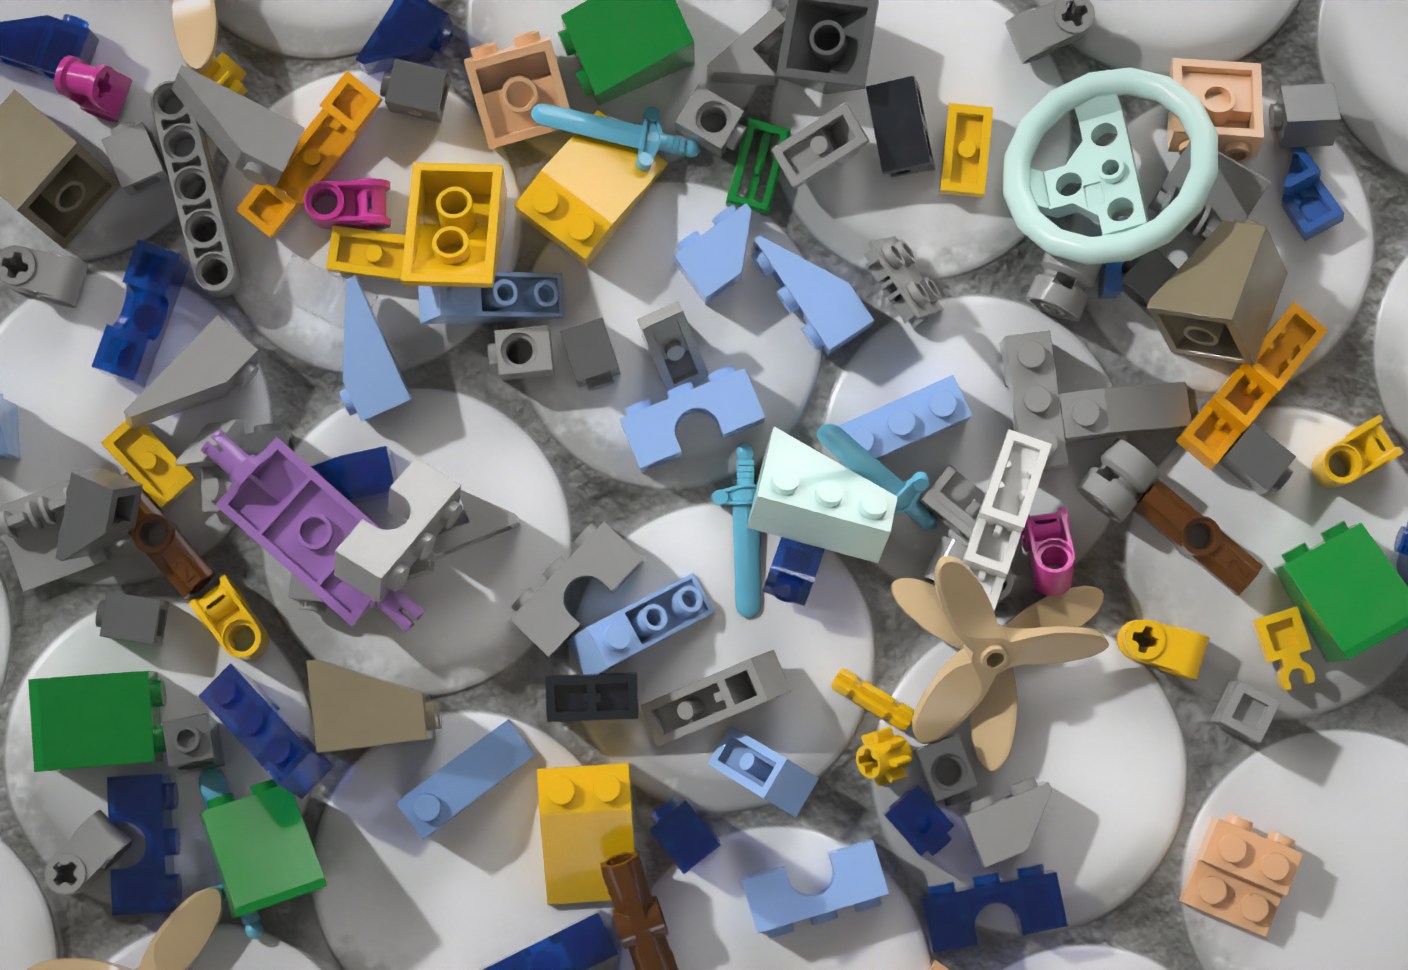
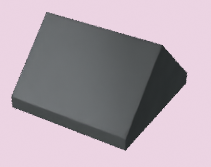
M789 0L776 73L777 78L825 95L865 89L879 0Z

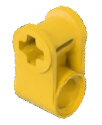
M1381 414L1353 429L1345 435L1346 437L1315 456L1311 472L1319 485L1331 489L1341 487L1353 482L1366 473L1373 472L1404 453L1401 447L1394 446L1381 425L1384 420ZM1332 455L1339 457L1344 462L1345 473L1343 477H1338L1331 472L1329 459Z
M224 574L219 578L220 584L200 599L192 598L188 601L189 605L229 655L245 661H254L262 657L267 651L269 635L249 607V603L242 592ZM250 627L255 634L254 644L250 649L240 651L236 646V636L240 630Z
M1142 619L1129 621L1120 628L1117 634V645L1121 653L1129 659L1157 667L1159 670L1175 676L1197 681L1210 637L1185 628L1168 626L1153 620ZM1143 632V636L1146 639H1150L1149 646L1139 648V643L1132 640L1133 634Z

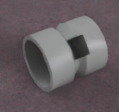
M1045 252L1040 263L1045 271L1043 274L1035 275L1026 295V300L1044 312L1065 320L1077 322L1080 320L1089 299L1085 289L1095 285L1104 263L1086 265ZM1056 279L1065 284L1073 286L1072 290L1060 284L1054 283V280Z
M1116 438L1101 455L1102 466L1100 468L1092 467L1077 484L1076 489L1101 513L1115 522L1122 523L1137 505L1135 495L1137 493L1145 494L1161 476V472L1142 452L1128 442Z

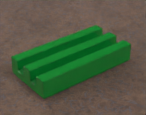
M748 118L747 130L743 136L725 205L742 207L747 203L752 211L759 212L760 215L768 217L781 171V166L775 157L763 202L754 201L772 135L780 137L778 142L780 144L790 137L791 129ZM756 130L763 132L746 198L737 195Z

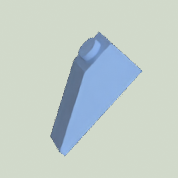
M357 275L346 279L342 379L346 389L339 391L349 415L357 413L362 422L411 400L412 396Z

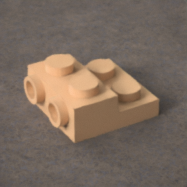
M538 30L513 37L515 45L499 50L496 42L470 49L472 57L464 59L489 149L559 130L542 126L533 120L531 111L538 104H549L570 109L550 36L541 38Z
M1173 58L1170 65V77L1202 101L1218 133V151L1238 163H1243L1249 160L1250 157H1257L1264 138L1261 64ZM1168 111V152H1179L1181 156L1190 139L1180 119Z
M1227 813L1225 821L1212 817L1179 901L1267 937L1282 896H1287L1303 853L1293 849L1296 841L1289 837L1269 831L1267 838L1251 832L1253 823L1236 815Z

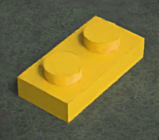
M949 103L939 193L984 197L993 107Z
M333 225L326 270L333 273L401 282L406 235Z
M125 420L101 442L136 482L143 484L144 491L163 510L197 480L185 466H175L178 458L147 425L132 429Z

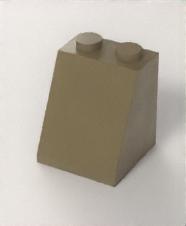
M14 89L0 105V196L54 242L65 249L121 185L118 178Z
M1244 220L1241 223L1223 221L1150 298L1147 309L1171 352L1255 365L1288 274L1267 226L1251 220Z
M320 660L306 661L316 753L436 739L435 730L442 729L440 703L432 702L431 694Z

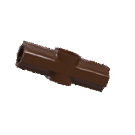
M128 472L122 475L123 477L135 481ZM142 489L135 528L127 533L132 537L135 546L146 553L184 599H188L207 586L216 573L181 534L177 524L168 519ZM163 524L166 529L165 540L159 546L151 547L148 543L149 531L152 527Z
M1159 479L1137 501V505L1132 509L1171 541L1181 555L1195 561L1236 596H1239L1251 584L1263 567L1261 563L1224 534L1213 519L1201 515ZM1191 526H1199L1207 534V544L1202 550L1192 547L1188 542L1187 533Z
M623 852L611 856L605 862L600 863L602 876L615 908L612 910L615 924L624 949H629L635 969L679 970L666 937L669 933L657 896H652L638 852Z

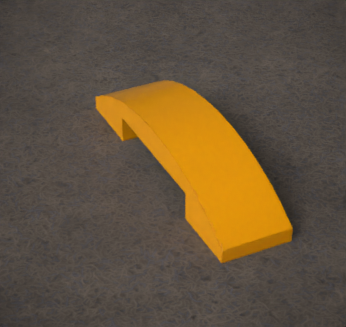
M346 71L320 103L321 111L301 135L276 187L273 188L268 184H256L237 207L236 211L272 239L303 208L304 196L308 188L316 182L326 181L359 138L383 99Z

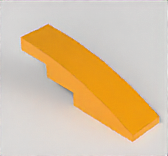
M1293 302L1267 331L1255 365L1240 363L1177 438L1176 442L1209 470L1212 469L1240 434L1255 420L1271 398L1282 389L1328 330L1298 304Z

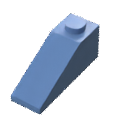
M508 719L398 800L396 804L421 838L426 839L532 759L536 754Z

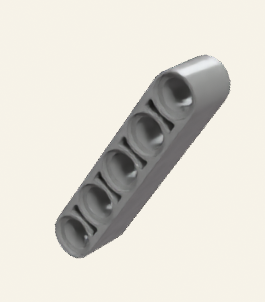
M165 81L153 90L150 97L151 108L193 274L197 283L211 296L227 298L239 289L241 272L205 131L185 105L176 114L165 113L166 103L171 98L177 97L172 91L175 81ZM189 138L195 140V148L191 154L185 157L176 156V147L180 141ZM200 180L206 182V190L201 197L197 199H188L186 197L187 188L192 182ZM205 223H215L217 225V232L214 238L208 242H199L197 240L198 229ZM217 265L227 266L228 274L222 283L218 285L208 283V273L213 267Z

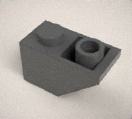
M104 468L71 472L70 482L66 490L67 498L62 525L58 533L59 541L55 558L60 561L91 556L134 529L143 484Z

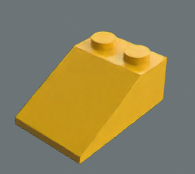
M597 110V111L593 114V115H598V116H602V117H607V116H605L603 113H601L599 110ZM574 134L539 172L514 204L517 216L588 268L662 173L668 162L656 154L650 169L641 171L636 166L638 148Z
M413 162L401 274L402 285L493 288L504 233L507 187L503 165Z
M630 763L537 769L547 905L612 901L602 876L600 863L605 862L611 856L623 852H635Z

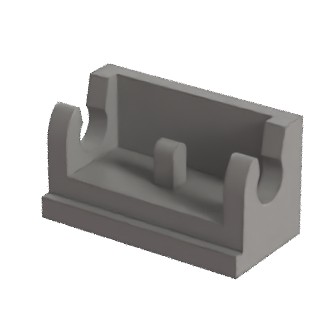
M949 465L921 499L920 503L930 513L934 514L938 520L969 543L985 493L956 471L953 466Z

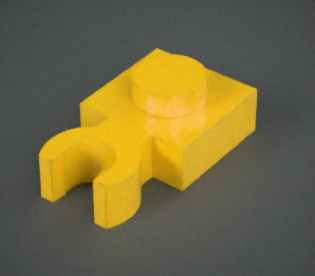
M1298 606L1251 620L1265 663L1279 661L1280 668L1277 672V682L1283 691L1292 689L1289 674L1294 669L1302 673L1305 684L1315 681L1312 667L1307 662L1302 661L1300 653L1312 648Z

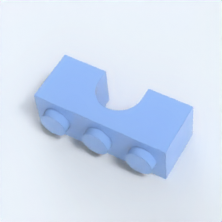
M733 365L727 366L709 374L710 382L694 388L691 382L685 383L667 392L669 399L652 405L650 399L627 407L625 409L627 416L620 418V422L640 472L682 456V451L675 434L680 421L690 414L701 413L711 417L718 425L723 439L764 423L765 415L746 369L743 368L735 371Z
M951 375L843 423L839 427L880 461L912 443L925 438H932L967 422L972 414L954 375ZM838 458V460H839V462H840L841 465H843L844 467L850 469L848 466H846V465Z
M869 839L827 852L832 866V877L828 886L816 894H804L797 891L790 883L785 865L741 878L757 934L766 931L768 938H774L795 931L793 923L810 918L812 925H817L838 918L836 910L854 905L855 912L881 905L880 897L889 894L874 841Z

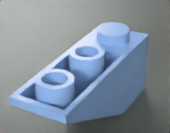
M760 235L754 239L753 247L756 252L751 255L752 259L765 277L772 274L780 285L781 289L776 291L780 301L790 314L795 311L799 313L806 324L801 330L815 351L822 347L828 356L872 327L873 317L848 282Z
M496 272L493 288L418 286L420 324H477L564 318L562 273Z
M694 573L584 628L566 642L584 674H601L711 615L715 611Z

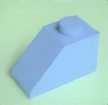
M731 725L708 762V765L794 817L798 815L819 779Z

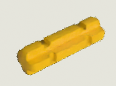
M842 668L838 671L831 684V688L844 697L847 695L851 696L852 702L881 719L884 717L889 719L888 723L899 730L905 731L909 727L915 712L914 709L902 702L899 704L895 703L894 697L865 680L862 682L857 680L858 676L849 670Z

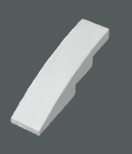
M1010 429L1007 431L962 560L979 579L994 611L1052 446L1050 443Z

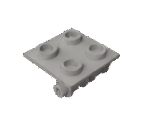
M1191 141L1187 144L1148 207L1156 212L1157 215L1178 196L1191 168ZM1218 151V176L1202 211L1184 229L1190 231L1192 235H1197L1206 240L1223 221L1241 223L1248 218L1271 181Z
M894 236L872 240L867 243L871 250L864 254L868 260L865 265L878 283L888 276L890 277L889 280L880 286L882 290H886L895 284L898 290L888 296V299L891 302L901 295L903 296L893 306L905 324L909 322L914 329L928 319L927 316L944 310L938 301L941 299L940 291L930 278H923L914 265L917 261L916 256L905 241H898Z
M70 480L0 506V536H4L23 592L109 561L105 548L91 556L60 561L55 558L59 541L58 533L62 525L67 498L66 490Z

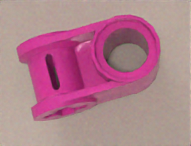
M70 55L64 57L60 61L55 73V87L58 93L79 105L80 109L88 114L110 122H118L133 80L115 71L110 66L101 64L93 67L78 57Z
M366 178L353 181H320L311 185L305 193V209L313 223L321 228L329 229L335 225L364 230H380L391 227V219L386 217V192L390 190V181ZM329 195L338 200L337 207L330 214L323 215L314 210L316 201L322 196ZM372 196V211L369 212V198Z
M1059 507L1055 513L1028 515L1025 527L1021 533L1023 548L1027 552L1033 584L1040 593L1047 596L1062 595L1070 589L1073 583L1075 552L1071 539V527L1066 507ZM1054 565V566H1058V567H1061V568H1059V569H1050V568H1048L1047 566Z

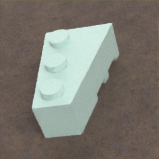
M773 427L763 457L747 528L878 563L891 533L897 496L778 428Z

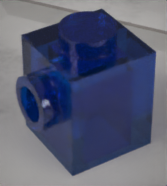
M781 537L762 592L771 594L783 602H793L805 606L825 549Z
M914 784L881 813L919 856H922L926 851L931 856H934L952 839L948 832L954 827V824L918 784Z

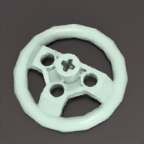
M1131 67L1090 72L1050 91L1020 121L1004 155L1003 197L1017 228L1048 254L1086 265L1131 261L1171 242L1202 211L1218 176V133L1202 101L1169 76ZM1121 95H1131L1160 103L1180 119L1191 141V168L1178 196L1151 221H1148L1143 199V185L1137 172L1128 126L1119 99ZM1075 109L1083 141L1067 164L1045 172L1030 168L1031 160L1043 135L1065 113ZM1106 133L1117 134L1116 139L1107 146L1096 145L1100 136ZM1072 182L1082 184L1080 190L1074 195H1061L1062 189L1067 184ZM1134 209L1128 219L1124 221L1112 220L1115 212ZM1079 213L1100 223L1103 235L1089 237L1060 229L1043 214L1060 218Z

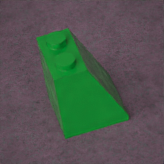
M587 0L561 15L564 29L557 32L567 57L573 54L576 55L581 70L575 72L579 85L585 97L593 94L598 106L695 64L694 40L676 0Z
M1342 521L1321 532L1320 534L1324 541L1310 549L1304 542L1283 553L1281 556L1285 562L1273 568L1294 606H1298L1301 618L1326 663L1349 660L1408 627V586L1362 523L1348 527L1345 521Z
M157 671L28 679L34 772L164 761L163 752H166L163 726L161 725L160 707L166 705V688L164 680H158Z
M276 778L250 786L252 792L250 796L235 800L233 793H228L206 801L208 810L199 813L232 918L327 886L290 783L279 786Z

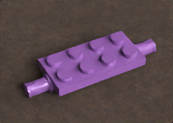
M221 429L216 431L211 438L224 449L223 452L209 441H206L202 446L201 452L209 456L230 475L229 481L232 483L228 491L215 505L349 625L354 627L370 607L374 608L375 606H378L396 622L405 633L415 623L402 612V609H405L417 620L423 616L425 610L420 608L400 589L396 592L390 590L385 598L378 603L334 576L335 550L358 523L364 519L373 526L380 527L278 437L257 456L255 454L248 455L225 435V432Z

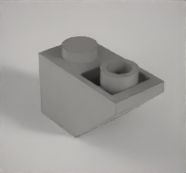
M1030 777L1009 786L1012 794L995 801L993 794H989L967 803L970 811L960 816L981 866L986 868L1028 851L1052 792L1049 782L1042 781L1037 783L1035 777Z

